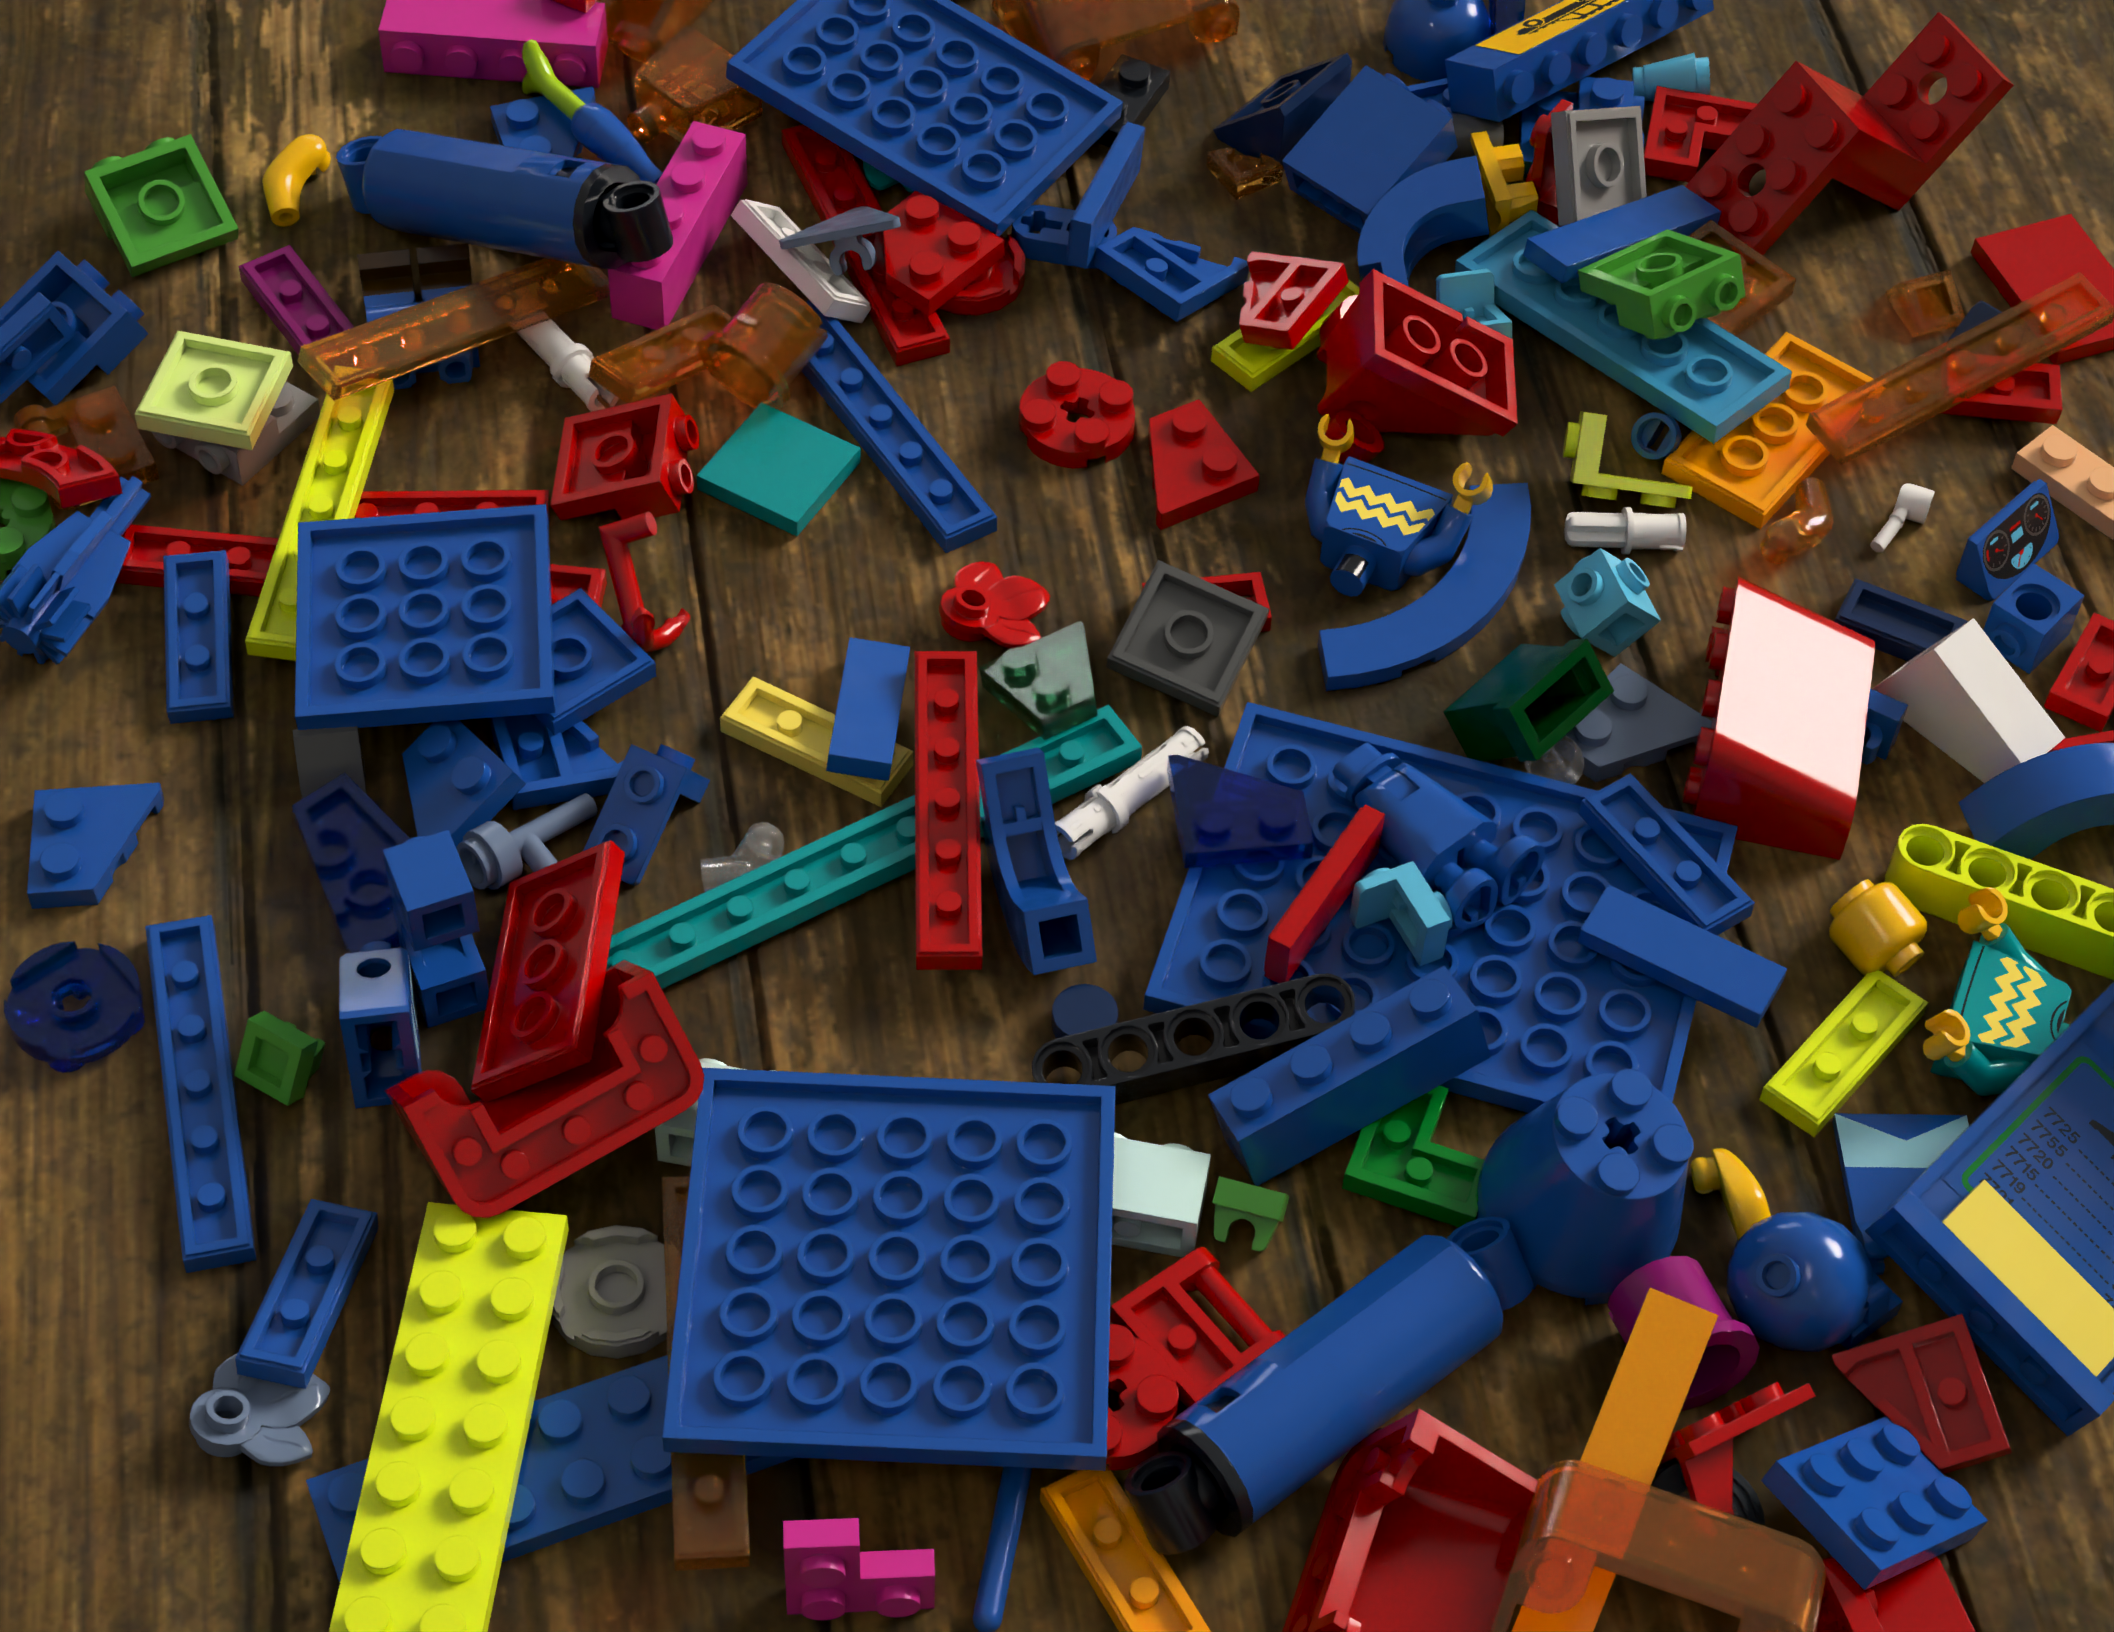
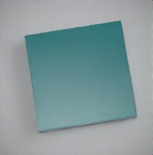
M761 402L696 475L697 490L798 536L860 464L861 448Z

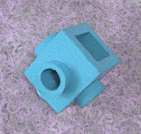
M1599 548L1590 556L1581 559L1573 567V570L1554 584L1565 606L1561 610V615L1567 626L1581 639H1588L1590 644L1613 657H1616L1661 621L1645 591L1650 586V583L1642 569L1630 558H1625L1622 561L1602 548Z

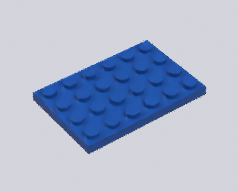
M797 0L727 61L726 78L909 189L933 197L938 202L964 214L997 236H1000L1121 117L1123 101L951 0Z

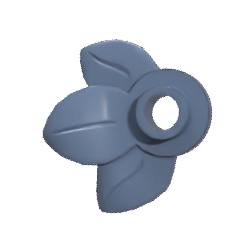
M237 1354L229 1357L217 1367L214 1373L212 1390L199 1396L190 1410L189 1428L202 1450L217 1457H233L244 1453L257 1463L266 1466H286L312 1457L313 1449L311 1442L300 1426L318 1413L326 1403L330 1395V1387L325 1381L312 1374L307 1388L303 1389L238 1375L235 1362Z

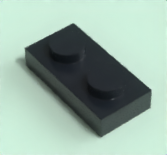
M1121 54L1098 86L1123 101L1121 117L1096 142L1111 147L1122 126L1126 125L1127 122L1142 126L1168 90L1170 71Z

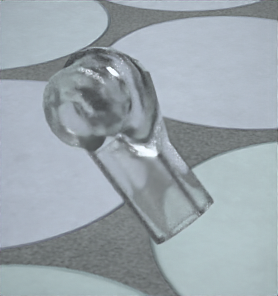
M758 822L748 829L732 856L700 859L703 890L709 891L780 858L783 854L785 842L782 832L768 822Z

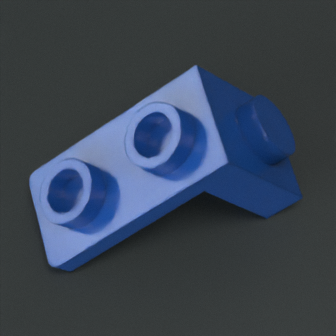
M631 744L583 851L612 840L625 852L621 881L633 886L638 885L643 878L679 795L698 803L702 800L710 780L691 771L696 759L663 744H660L656 755Z

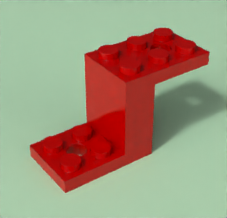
M1938 12L1864 96L1795 61L1685 187L1722 211L1718 222L1719 228L1746 258L1757 262L1832 178L1899 211L2007 94L2014 84L1950 18ZM1946 78L1947 90L1945 95L1938 102L1930 104L1928 93L1931 86L1937 80ZM1765 169L1766 183L1763 189L1758 194L1750 196L1749 184L1752 177L1758 171Z

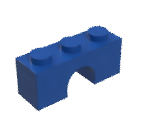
M449 830L426 837H414L400 845L384 849L383 855L400 948L407 950L409 953L415 996L427 1027L437 1026L486 1010L489 995L487 974L472 933L480 931L474 890Z

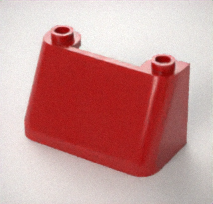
M623 960L606 969L591 1062L487 1103L480 1099L471 1104L464 1089L457 1080L447 1073L438 1070H425L416 1073L386 1089L385 1092L402 1123L450 1198L463 1212L473 1217L489 1218L507 1211L686 1111L698 1100L703 1090L704 1073L701 1063L654 973Z
M1419 1408L1364 1438L1345 1456L1332 1482L1282 1632H1492L1510 1572L1524 1566L1529 1561L1537 1562L1541 1559L1554 1527L1553 1520L1561 1494Z

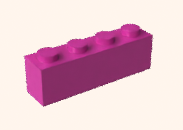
M386 0L378 29L384 72L523 82V78L527 73L522 57L523 44L533 39L537 41L547 57L557 79L564 85L599 88L608 49L605 3L597 2L587 13L552 0Z
M697 121L692 122L656 184L661 191L674 238L673 245L669 251L655 259L644 262H627L617 269H608L612 318L663 332L666 331L748 184L746 134Z

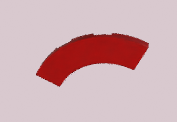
M12 428L6 437H0V478L19 481L37 487L51 495L61 508L123 494L119 475L113 466L101 455L86 446L80 445L73 449L58 444L57 436L53 434Z

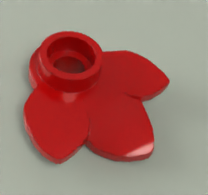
M985 561L974 562L962 567L956 573L953 580V588L947 590L942 595L939 603L941 625L949 635L962 641H979L986 636L998 645L1007 648L1021 649L1041 645L1042 638L1039 631L1029 620L1045 610L1050 594L1043 586L1030 578L1016 575L1004 578L996 564Z

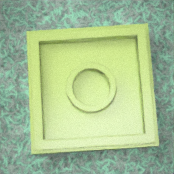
M177 331L134 414L137 428L253 450L293 368L291 352Z

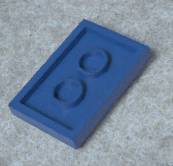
M1887 1416L1779 1459L1761 1479L1763 1484L1864 1590L1971 1541L1989 1521L1972 1504V1499L1967 1490L1954 1479L1945 1476L1921 1452L1916 1438L1903 1427L1894 1424Z

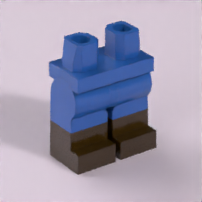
M468 243L416 248L423 302H416L409 249L357 254L375 375L392 377L394 390L410 388L412 384L417 382L416 374L439 371L440 379L448 384L469 382L473 367H480L474 284Z

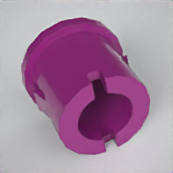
M1669 1256L1652 1261L1633 1271L1618 1284L1610 1295L1608 1307L1611 1312L1608 1314L1626 1345L1649 1288L1718 1315L1681 1412L1702 1406L1725 1394L1744 1379L1756 1363L1760 1347L1750 1327L1737 1320H1732L1699 1262L1688 1256Z

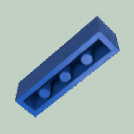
M1444 965L1208 1094L1225 1141L1253 1184L1258 1186L1489 1059L1491 1056L1477 1008Z

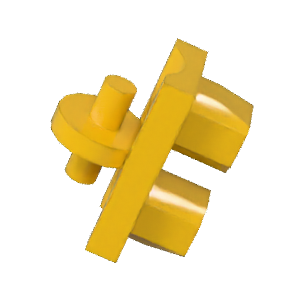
M1487 131L1471 133L1470 142L1475 156L1477 155L1486 201L1489 237L1508 226L1510 222H1514L1530 210L1537 213L1538 194L1533 181L1506 184L1523 181L1525 166L1519 143L1493 147Z

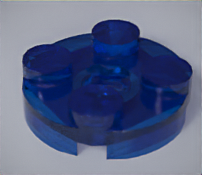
M75 941L60 942L39 950L20 964L10 980L12 990L7 1001L4 1000V1013L11 1034L23 1051L35 1059L48 1062L49 1066L55 1071L62 1073L74 1072L82 1068L85 1063L99 1060L113 1053L125 1044L132 1035H135L142 1029L145 1023V1013L143 1010V991L137 971L123 953L111 946L97 943L99 950L92 948L78 949ZM73 995L78 1000L88 996L91 997L83 1008L75 1011H63L64 1005L62 1000L65 997Z

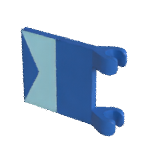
M1834 1113L1832 1124L1853 1235L1862 1243L1872 1271L1876 1275L1884 1273L1885 1264L1883 1258L1889 1257V1255L1865 1230L1969 1126L1967 1115Z

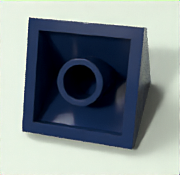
M1344 53L1280 76L1213 129L1215 135L1220 141L1279 175L1284 171L1282 160L1349 85L1352 70L1351 58L1348 53Z

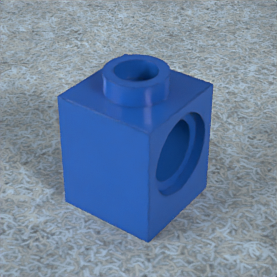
M2033 563L1993 602L1983 631L2006 660L2030 674L2070 634L2085 595Z

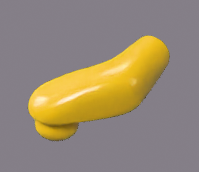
M305 134L295 138L277 155L263 175V190L272 222L277 226H291L299 220L302 187L310 175H316L317 167L324 173L330 165V153L327 151L325 142L319 136Z
M1712 1149V1157L1695 1158L1690 1164L1694 1188L1701 1194H1707L1714 1190L1720 1191L1737 1240H1739L1754 1223L1771 1216L1769 1206L1760 1184L1745 1164L1727 1149Z

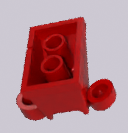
M1372 269L1359 283V295L1348 296L1322 322L1319 331L1321 347L1317 351V358L1327 364V387L1322 400L1317 405V411L1322 416L1329 414L1331 420L1325 435L1331 440H1339L1346 435L1349 419H1351L1354 428V441L1347 451L1340 454L1339 461L1344 464L1348 456L1366 463L1372 461L1384 449L1381 432L1492 436L1498 434L1504 437L1518 424L1513 339L1468 316L1463 320L1462 313L1375 269Z

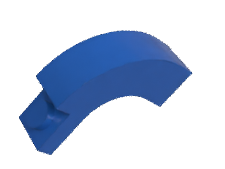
M1477 155L1442 162L1420 170L1399 182L1378 201L1368 215L1358 241L1357 258L1361 281L1372 269H1375L1408 286L1412 270L1418 261L1429 251L1448 242L1489 234L1486 201Z
M2114 743L2084 744L2052 751L2022 762L1987 781L1958 802L1974 839L2027 859H2032L2044 849L2068 835L2092 827L2114 825Z
M1039 748L977 759L976 765L985 815L980 817L987 856L997 897L1019 957L1033 975L1097 962L1088 899L1073 884L1060 848L1044 752Z

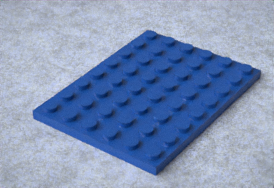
M1247 702L1145 992L1143 1010L1158 1014L1279 984L1265 977L1264 963L1268 936L1357 813L1358 808L1346 798L1347 787L1333 775V769L1343 757L1362 744L1369 743L1382 755L1394 753L1399 757L1401 763L1406 762L1492 820L1497 825V834L1491 843L1492 845L1500 848L1505 842L1516 836L1527 835L1533 837L1545 848V858L1542 867L1533 881L1511 904L1504 906L1497 900L1492 915L1481 925L1474 928L1461 929L1452 924V927L1448 930L1443 958L1419 966L1390 918L1361 928L1354 926L1349 918L1353 889L1289 981L1315 974L1329 973L1339 976L1350 985L1355 995L1356 1014L1445 965L1477 1008L1491 1056L1489 1059L1441 1084L1440 1086L1449 1088L1448 1092L1529 1113L1581 1079L1596 1074L1617 1073L1619 1070L1627 1068L1644 1073L1650 1079L1652 1086L1673 1102L1697 999L1577 943L1581 927L1608 884L1671 913L1578 814L1581 800L1594 794L1597 790ZM1665 808L1727 873L1738 826ZM1380 843L1379 853L1361 879L1376 869H1392L1400 866V864ZM1467 867V868H1462V869H1463L1464 871H1466V870H1468V869H1470V868ZM1438 888L1432 889L1433 892H1440ZM1318 1003L1311 1006L1307 1011L1313 1020L1320 1023H1331L1342 1015L1337 1007L1329 1003ZM1253 1019L1242 1027V1031L1254 1039H1266L1277 1031L1270 1021L1264 1019Z

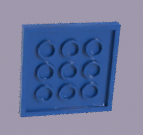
M546 504L298 522L295 720L298 730L355 726L364 728L555 713L549 519Z

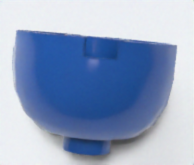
M1395 0L1385 26L1384 50L1386 52L1388 49L1393 54L1392 64L1399 71L1415 79L1429 82L1447 78L1445 59L1491 37V20L1483 0Z
M1782 1212L1754 1223L1736 1242L1727 1265V1294L1736 1316L1742 1323L1748 1325L1752 1333L1760 1340L1787 1351L1820 1352L1844 1342L1863 1322L1868 1310L1865 1304L1869 1296V1284L1873 1285L1872 1267L1862 1243L1843 1224L1812 1212Z

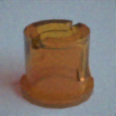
M765 282L756 287L721 331H711L704 336L698 350L701 360L710 374L739 400L755 409L762 402L781 411L791 397L789 386L823 346L828 335L825 329L820 328L823 322L818 314L804 300L778 284Z

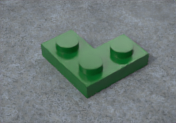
M1438 1086L1362 1128L1344 1174L1342 1189L1456 1227L1476 1220L1478 1213V1180L1484 1159L1431 1142L1443 1111L1449 1088Z

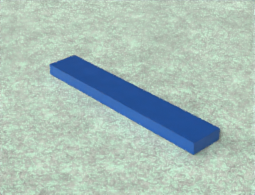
M810 300L769 317V329L772 335L945 553L997 531V516L837 318L824 316Z
M212 915L148 925L145 928L184 1267L186 1273L255 1261L257 1258Z

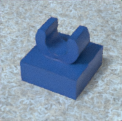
M1871 688L1863 744L1864 752L1861 761L1866 765L1872 763L1876 756L1886 760L1896 742L1908 707L1907 704Z

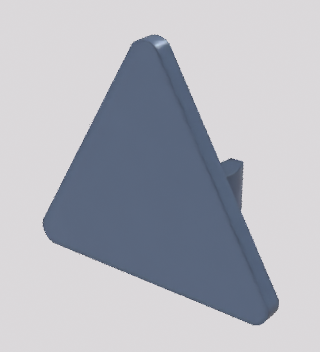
M860 206L780 239L779 243L783 250L834 240L835 248L830 254L829 262L833 273L838 276L843 275L847 270L844 254L848 250L855 251L860 255L864 271L870 270L876 263V251L872 243L863 238L862 235L898 228L901 226V222L898 216L868 206Z

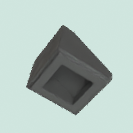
M358 726L293 730L300 791L304 804L311 805L365 798L367 794L365 761Z

